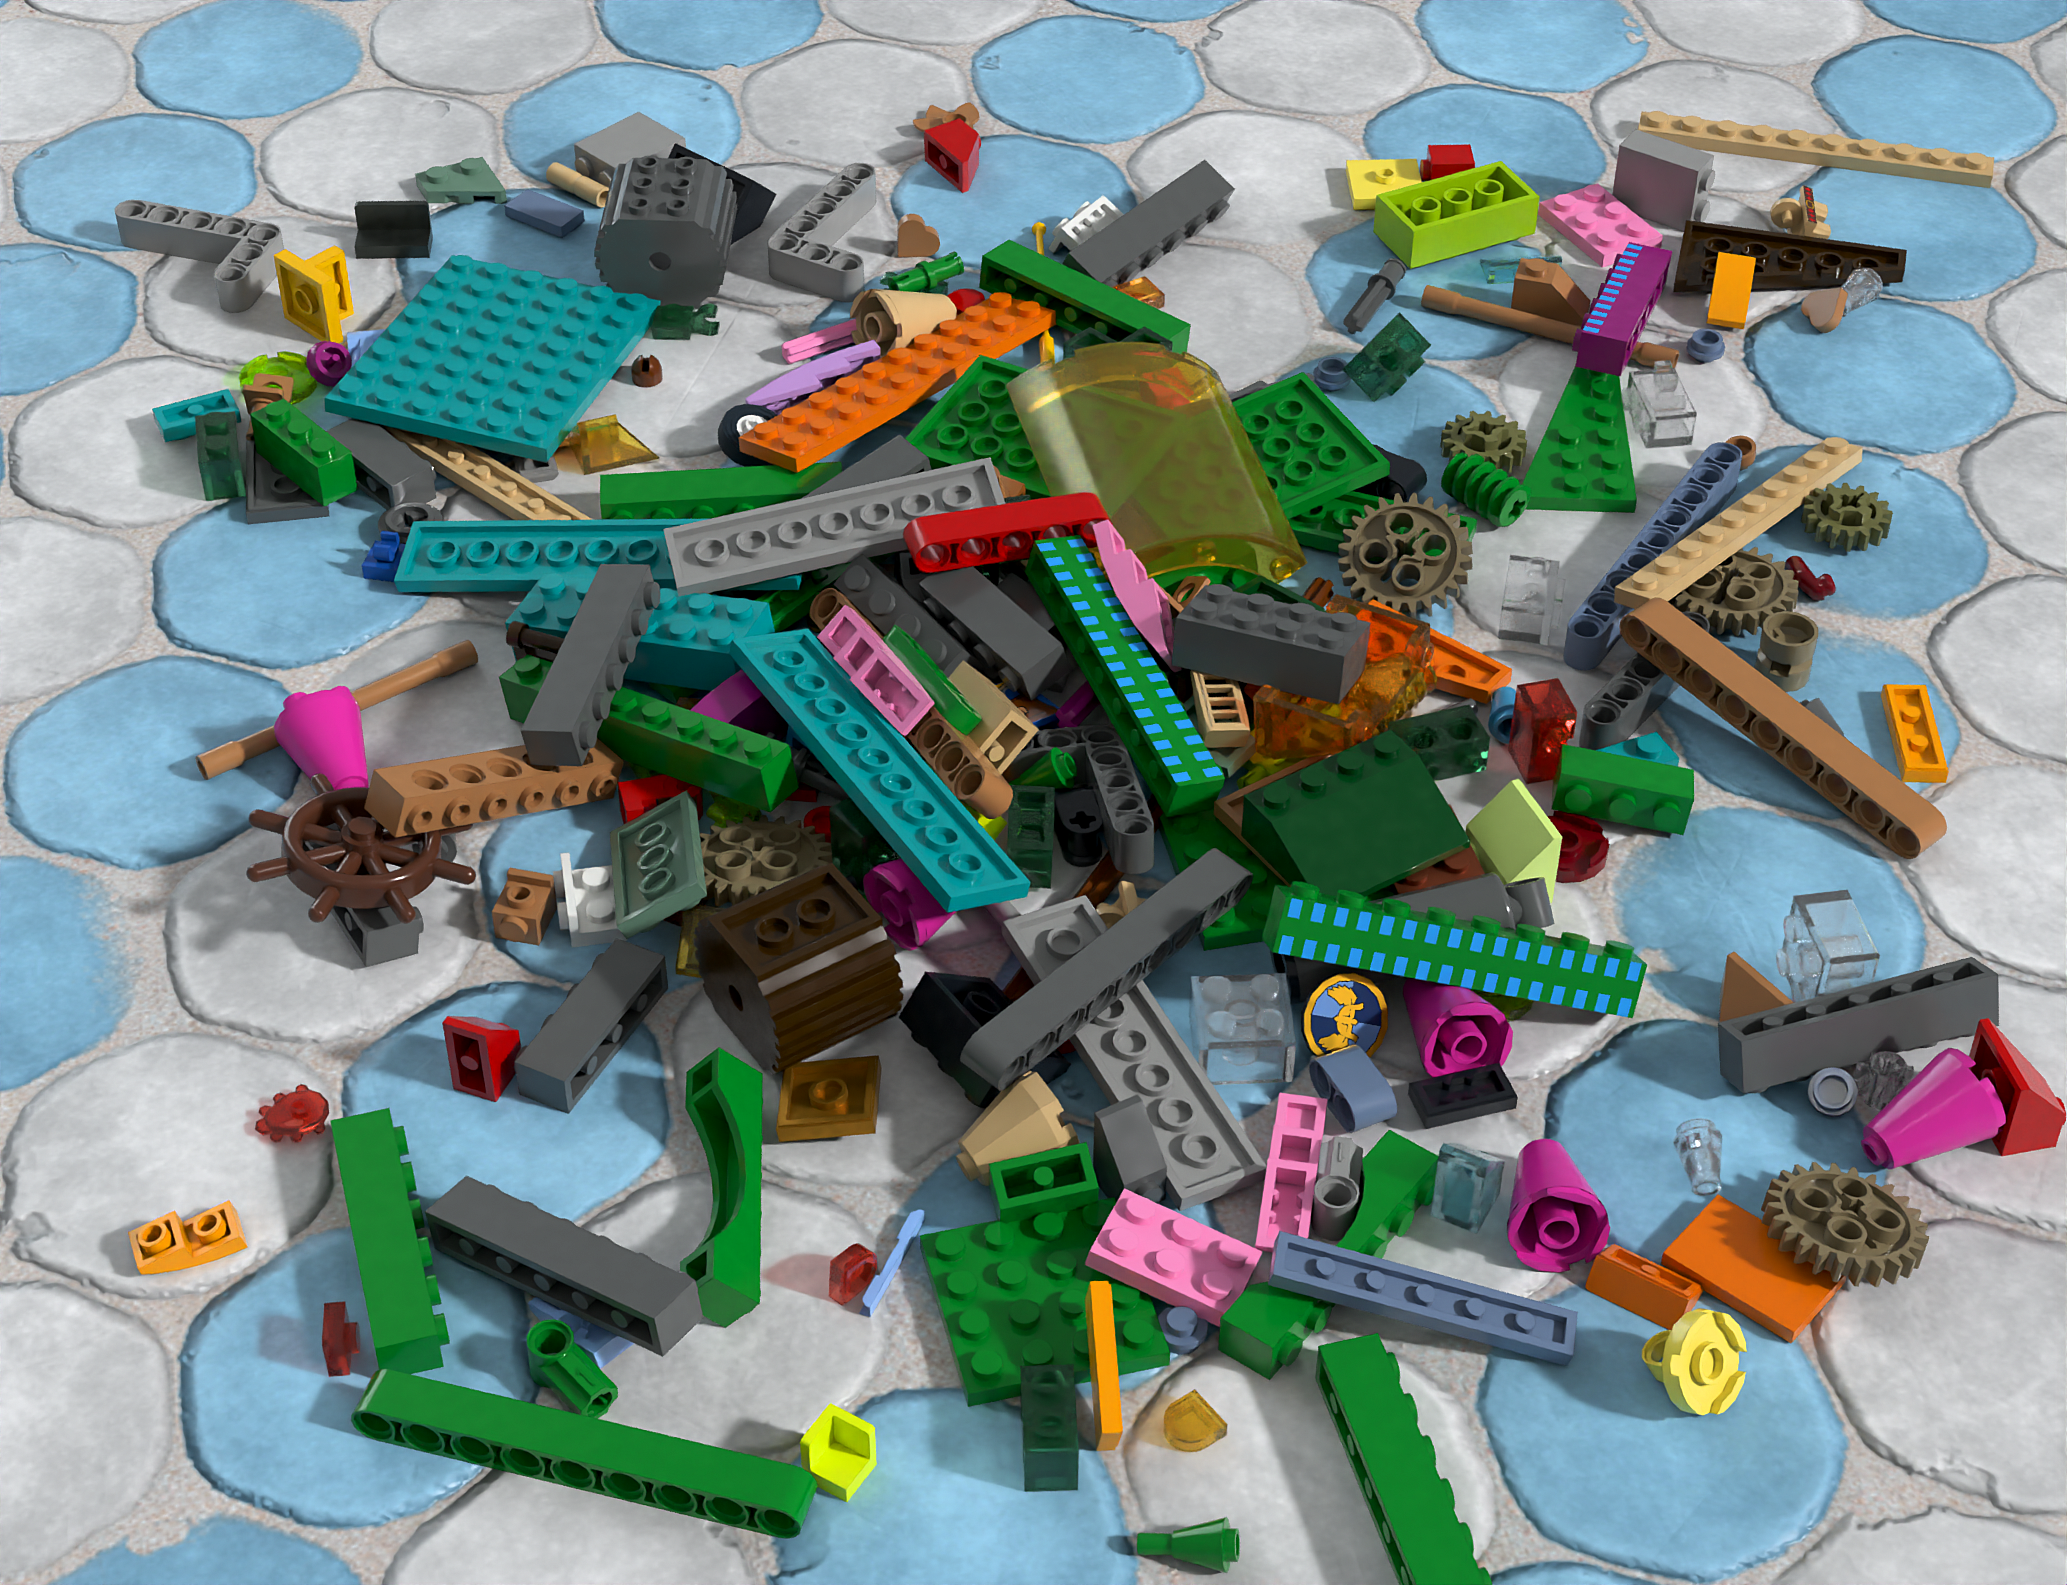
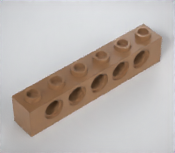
M597 738L595 746L590 748L582 766L531 765L525 745L379 768L373 770L364 809L396 838L614 798L624 761Z

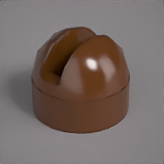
M639 355L632 363V381L635 385L647 388L661 383L663 379L662 366L656 357L650 355L649 358H644L643 355Z

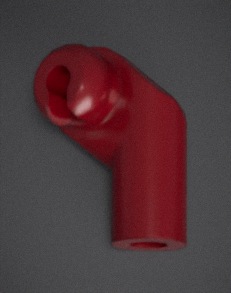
M1791 556L1785 561V570L1794 571L1793 579L1798 580V587L1812 600L1823 601L1825 600L1824 597L1835 593L1836 587L1829 574H1822L1816 578L1799 556Z

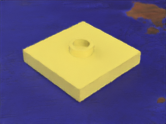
M1417 159L1346 160L1345 171L1353 210H1375L1376 195L1422 183Z

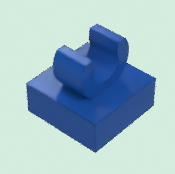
M381 531V541L375 540L362 564L364 579L394 582L406 544H400L397 532Z

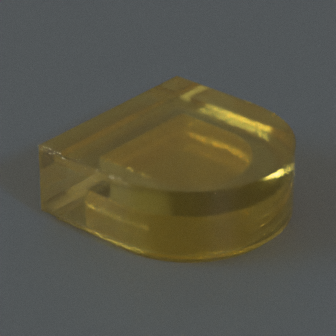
M1194 1389L1168 1406L1164 1414L1163 1433L1167 1442L1174 1448L1184 1452H1197L1227 1436L1228 1424Z

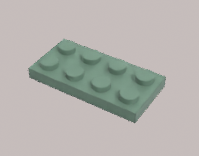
M687 790L610 832L616 925L626 939L639 932L651 931L661 920L678 911H686L693 908L702 898L707 896L697 807Z

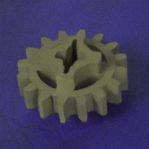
M1470 411L1469 418L1458 414L1456 415L1455 422L1447 421L1445 430H1442L1441 455L1442 457L1449 458L1450 462L1459 453H1466L1468 457L1479 454L1484 457L1485 462L1493 463L1496 466V470L1502 469L1507 473H1511L1512 466H1521L1522 457H1525L1527 447L1526 431L1518 430L1517 421L1505 422L1506 415L1503 414L1497 418L1491 417L1490 411H1486L1484 414Z
M1829 483L1825 491L1815 488L1812 496H1806L1801 523L1806 524L1804 530L1806 533H1816L1814 541L1821 542L1825 540L1829 543V548L1831 549L1837 545H1843L1846 552H1850L1852 546H1858L1862 551H1866L1868 543L1879 546L1881 538L1887 539L1893 512L1887 510L1888 501H1877L1879 493L1872 492L1868 494L1864 491V486L1860 485L1854 490L1850 489L1848 483H1843L1841 488H1836Z

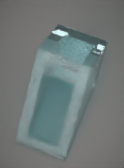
M1443 1143L1439 1150L1431 1216L1477 1234L1500 1194L1505 1161L1460 1143Z

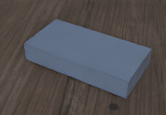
M526 189L504 205L507 217L560 238L566 236L585 221L584 210Z

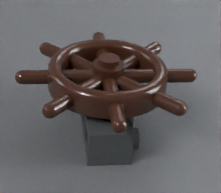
M321 773L313 775L310 780V785L317 796L301 804L289 817L259 809L253 810L249 814L248 820L253 827L281 834L282 844L280 858L250 865L246 871L247 878L252 882H260L287 875L298 889L315 898L308 911L310 920L315 923L323 922L331 912L365 967L418 954L419 934L423 933L424 923L419 909L416 906L413 907L408 899L424 891L436 877L464 885L472 884L476 879V872L473 868L441 859V837L467 831L472 828L473 824L395 838L389 831L383 832L385 828L364 809L369 788L354 787L335 790L328 778ZM417 843L421 851L417 853L399 847ZM386 863L401 868L389 872Z

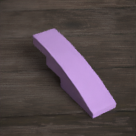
M871 340L806 363L773 380L747 397L746 404L760 405L779 415L784 409L794 407L808 399L811 394L821 392L835 384L838 379L848 377L857 372L865 364L880 359V347L875 340Z

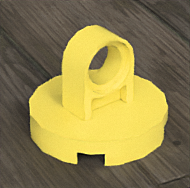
M1698 1308L1685 1313L1674 1324L1672 1330L1659 1332L1651 1337L1642 1349V1359L1655 1379L1664 1383L1670 1400L1681 1411L1697 1415L1708 1413L1718 1415L1725 1412L1736 1400L1744 1383L1746 1372L1738 1371L1739 1351L1747 1352L1746 1341L1739 1324L1729 1314Z

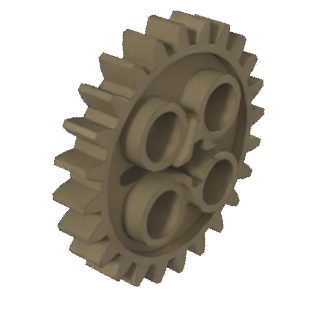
M1395 493L1394 504L1388 505L1386 500L1380 497L1378 510L1375 511L1370 506L1365 505V519L1353 516L1351 519L1354 530H1343V537L1346 543H1341L1338 546L1339 555L1342 557L1338 559L1339 571L1345 572L1342 574L1343 585L1351 586V598L1357 599L1363 596V607L1374 599L1400 613L1408 611L1409 617L1416 620L1417 610L1423 609L1431 617L1432 605L1434 603L1446 609V595L1458 598L1460 591L1457 584H1468V573L1466 571L1471 570L1473 567L1472 557L1469 556L1473 554L1472 542L1466 541L1469 539L1468 528H1459V514L1448 517V505L1446 503L1435 510L1433 497L1431 496L1423 504H1418L1417 494L1412 493L1409 502L1403 503L1400 494ZM1400 527L1411 529L1406 534H1396L1393 532ZM1424 531H1429L1419 538ZM1432 549L1443 551L1441 555L1436 557L1425 554ZM1373 557L1385 559L1380 564H1370L1367 562ZM1392 575V577H1391L1387 582H1385V583L1382 582V581H1385L1387 578H1389V577ZM1405 579L1418 581V583L1410 587L1400 585V582Z
M1757 547L1749 551H1743V548H1741L1668 602L1680 612H1695L1703 615L1709 621L1710 626L1716 627V632L1719 635L1725 629H1731L1735 636L1740 635L1741 629H1746L1750 634L1756 635L1757 627L1762 628L1763 622L1769 615L1782 611L1793 612V609H1796L1799 582L1793 579V570H1784V561L1772 563L1773 554L1769 553L1760 556L1758 555Z
M762 815L759 821L754 822L748 816H744L743 823L736 824L729 819L726 820V828L712 825L710 826V834L700 833L707 896L702 898V900L715 897V906L719 907L727 902H731L733 906L821 865L825 866L832 862L831 843L826 842L824 833L815 834L814 826L802 828L801 820L785 824L784 816H780L774 822L768 821L766 815Z
M1816 1162L1811 1163L1809 1171L1798 1164L1794 1165L1792 1173L1782 1170L1778 1179L1771 1180L1761 1207V1211L1764 1212L1762 1224L1770 1226L1767 1236L1773 1239H1781L1778 1247L1780 1252L1794 1251L1796 1253L1793 1261L1795 1264L1808 1261L1813 1264V1274L1816 1275L1822 1270L1830 1271L1832 1281L1838 1282L1841 1275L1848 1276L1851 1283L1857 1287L1861 1278H1866L1874 1287H1879L1882 1278L1893 1285L1897 1283L1899 1275L1909 1278L1913 1268H1919L1929 1241V1236L1925 1235L1928 1224L1918 1221L1921 1215L1920 1209L1907 1208L1910 1200L1908 1196L1895 1197L1892 1194L1895 1187L1893 1184L1880 1187L1875 1184L1877 1180L1876 1175L1871 1174L1864 1179L1858 1176V1171L1855 1167H1851L1848 1173L1840 1171L1836 1163H1831L1829 1170H1824Z

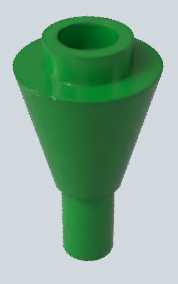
M1056 747L1052 748L1024 771L1019 778L1008 782L1013 791L1012 800L1027 793L1036 794L1073 788L1074 777L1077 776V767L1069 753H1063Z
M1224 1517L1173 1530V1533H1138L1137 1552L1138 1555H1172L1174 1559L1227 1573L1230 1562L1239 1561L1240 1535L1238 1528H1230L1228 1518Z

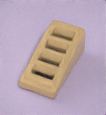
M1191 670L1190 675L1199 733L1204 739L1205 746L1207 748L1245 747L1250 735V727L1239 682ZM1204 680H1225L1226 684H1205ZM1208 693H1227L1228 697H1208ZM1211 706H1229L1230 709L1212 710ZM1231 718L1232 722L1215 723L1214 719Z

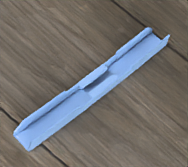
M919 1209L909 1214L896 1238L899 1239V1242L889 1256L881 1274L875 1275L862 1298L864 1305L859 1314L871 1317L925 1221L924 1210Z

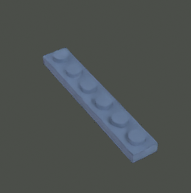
M1279 1231L1274 1241L1268 1285L1565 1366L1569 1364L1574 1356L1578 1314L1576 1311Z

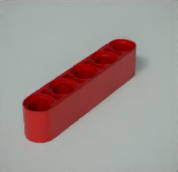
M1081 492L915 518L907 524L903 531V539L916 567L925 573H934L1029 558L1035 540L1080 535L1087 548L1098 547L1093 525L1105 520H1109L1112 525L1113 523L1096 494Z

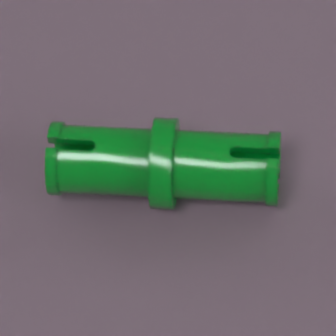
M953 251L929 263L925 260L916 264L914 269L888 278L889 290L917 292L922 289L926 291L936 288L937 283L964 273L962 259L960 256L957 257V252Z

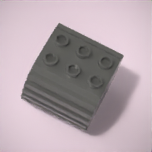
M644 156L632 158L627 164H618L614 176L611 178L594 250V257H596L595 266L596 269H600L599 277L601 282H607L606 286L616 293H638L645 295L647 298L661 301V308L701 309L702 302L707 297L715 298L719 292L720 285H723L737 213L736 192H732L734 185L731 179H726L727 172L722 166H714L707 159H694L692 157L670 159Z

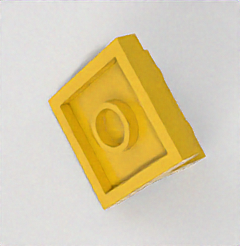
M334 245L305 261L287 249L275 254L274 261L284 318L320 341H331L338 344L343 342L340 321L354 314L344 251Z

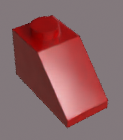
M960 118L924 130L925 162L962 193L969 191L979 166L981 140L977 131Z
M447 1016L442 1024L453 1089L496 1102L516 1074L514 1062L521 1049L519 1030L510 1028L503 1023H494L478 1017Z

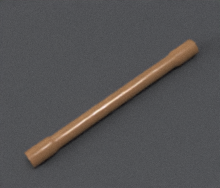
M1431 285L1425 287L1421 300L1422 307L1448 314H1459L1573 344L1577 328L1581 329L1580 326L1465 297L1460 293ZM1637 342L1630 360L1673 373L1678 362L1679 350L1649 342Z
M465 640L433 654L432 657L356 689L351 694L358 702L360 711L438 677H446L478 663V655L471 641ZM273 725L238 741H230L197 755L195 759L200 773L204 779L209 780L281 745L277 742Z

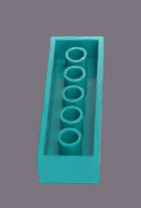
M544 573L505 622L506 629L508 630L509 625L513 621L528 624L531 630L565 638L593 578L584 579ZM660 588L659 606L653 609L648 620L647 632L641 636L636 647L635 658L633 662L628 664L623 678L712 691L726 679L742 670L729 654L732 639L775 633L769 603L752 601L745 598L737 599L714 596L707 593H693L679 597L676 590ZM512 646L513 653H514V656H515V660L517 661L516 655H515V652H514V648H513V646Z

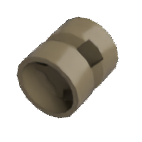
M1782 611L1769 615L1763 622L1760 648L1757 652L1754 668L1785 692L1797 691L1803 688L1809 681L1812 659L1818 639V627L1815 622L1797 612Z

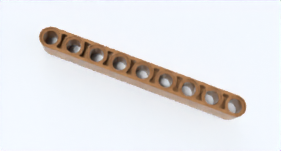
M834 588L822 590L812 601L810 616L821 631L843 606L847 605L855 610L881 639L885 636L847 597ZM932 706L906 735L907 738L958 799L987 819L1000 817L1011 804L1013 798L1011 786L973 740L952 726Z
M1654 597L1621 619L1620 632L1624 641L1897 855L1906 859L1916 858L1946 834V820L1935 806L1666 600Z

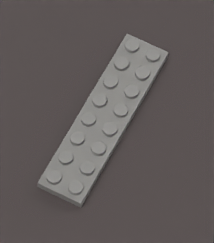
M989 457L663 530L680 597L693 593L716 592L851 562L861 554L869 558L905 550L908 548L903 539V531L907 524L915 518L1005 504L991 458Z
M1083 895L1005 920L1002 924L1001 934L1033 984L1037 985L1108 930L1087 896ZM1143 980L1069 1038L1111 1105L1137 1094L1143 1100L1167 1165L1166 1191L1179 1211L1265 1181L1267 1165Z

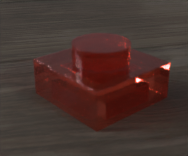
M345 1301L324 1303L322 1348L329 1377L350 1375L351 1354L360 1353L358 1322L349 1321Z

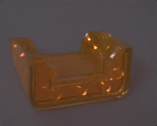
M1336 594L1326 606L1327 613H1350L1356 616L1358 620L1371 622L1364 672L1339 704L1283 692L1278 688L1263 684L1253 697L1256 752L1259 755L1274 760L1329 756L1372 738L1376 727L1420 669L1426 668L1430 664L1434 653V644L1430 643V623Z

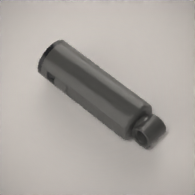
M1486 873L1385 897L1409 904L1411 906L1410 910L1427 913L1428 907H1437L1455 913L1456 919L1472 921L1474 915L1485 916L1501 923L1500 927L1515 930L1518 924H1528L1539 928L1555 924L1544 877L1524 879L1504 885L1498 875ZM1381 898V899H1377V900H1373V901H1369V902H1371V903H1376V904H1382V901H1383V899H1385V898ZM1270 950L1275 976L1281 994L1288 1006L1305 1002L1307 995L1319 981L1335 973H1356L1370 979L1374 984L1404 977L1273 953Z

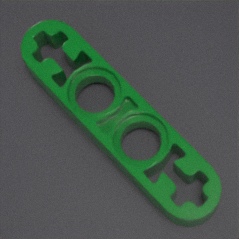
M894 625L882 640L921 684L935 704L933 706L957 730L968 736L982 720L981 715L925 650L909 634L897 625Z

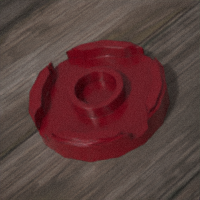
M1554 811L1553 816L1547 817L1562 836L1556 882H1582L1595 877L1605 867L1610 846L1608 837L1606 839L1602 834V827L1587 816Z

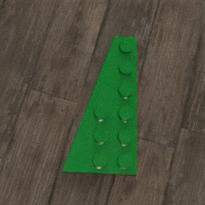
M1580 367L1574 368L1522 483L1529 486L1532 492L1525 510L1635 513L1637 497L1619 376Z

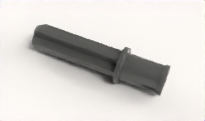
M1390 258L1384 263L1385 265L1379 273L1370 277L1367 289L1344 318L1343 324L1348 327L1349 333L1362 332L1385 300H1389L1394 296L1396 285L1403 279L1406 273V267L1402 261Z

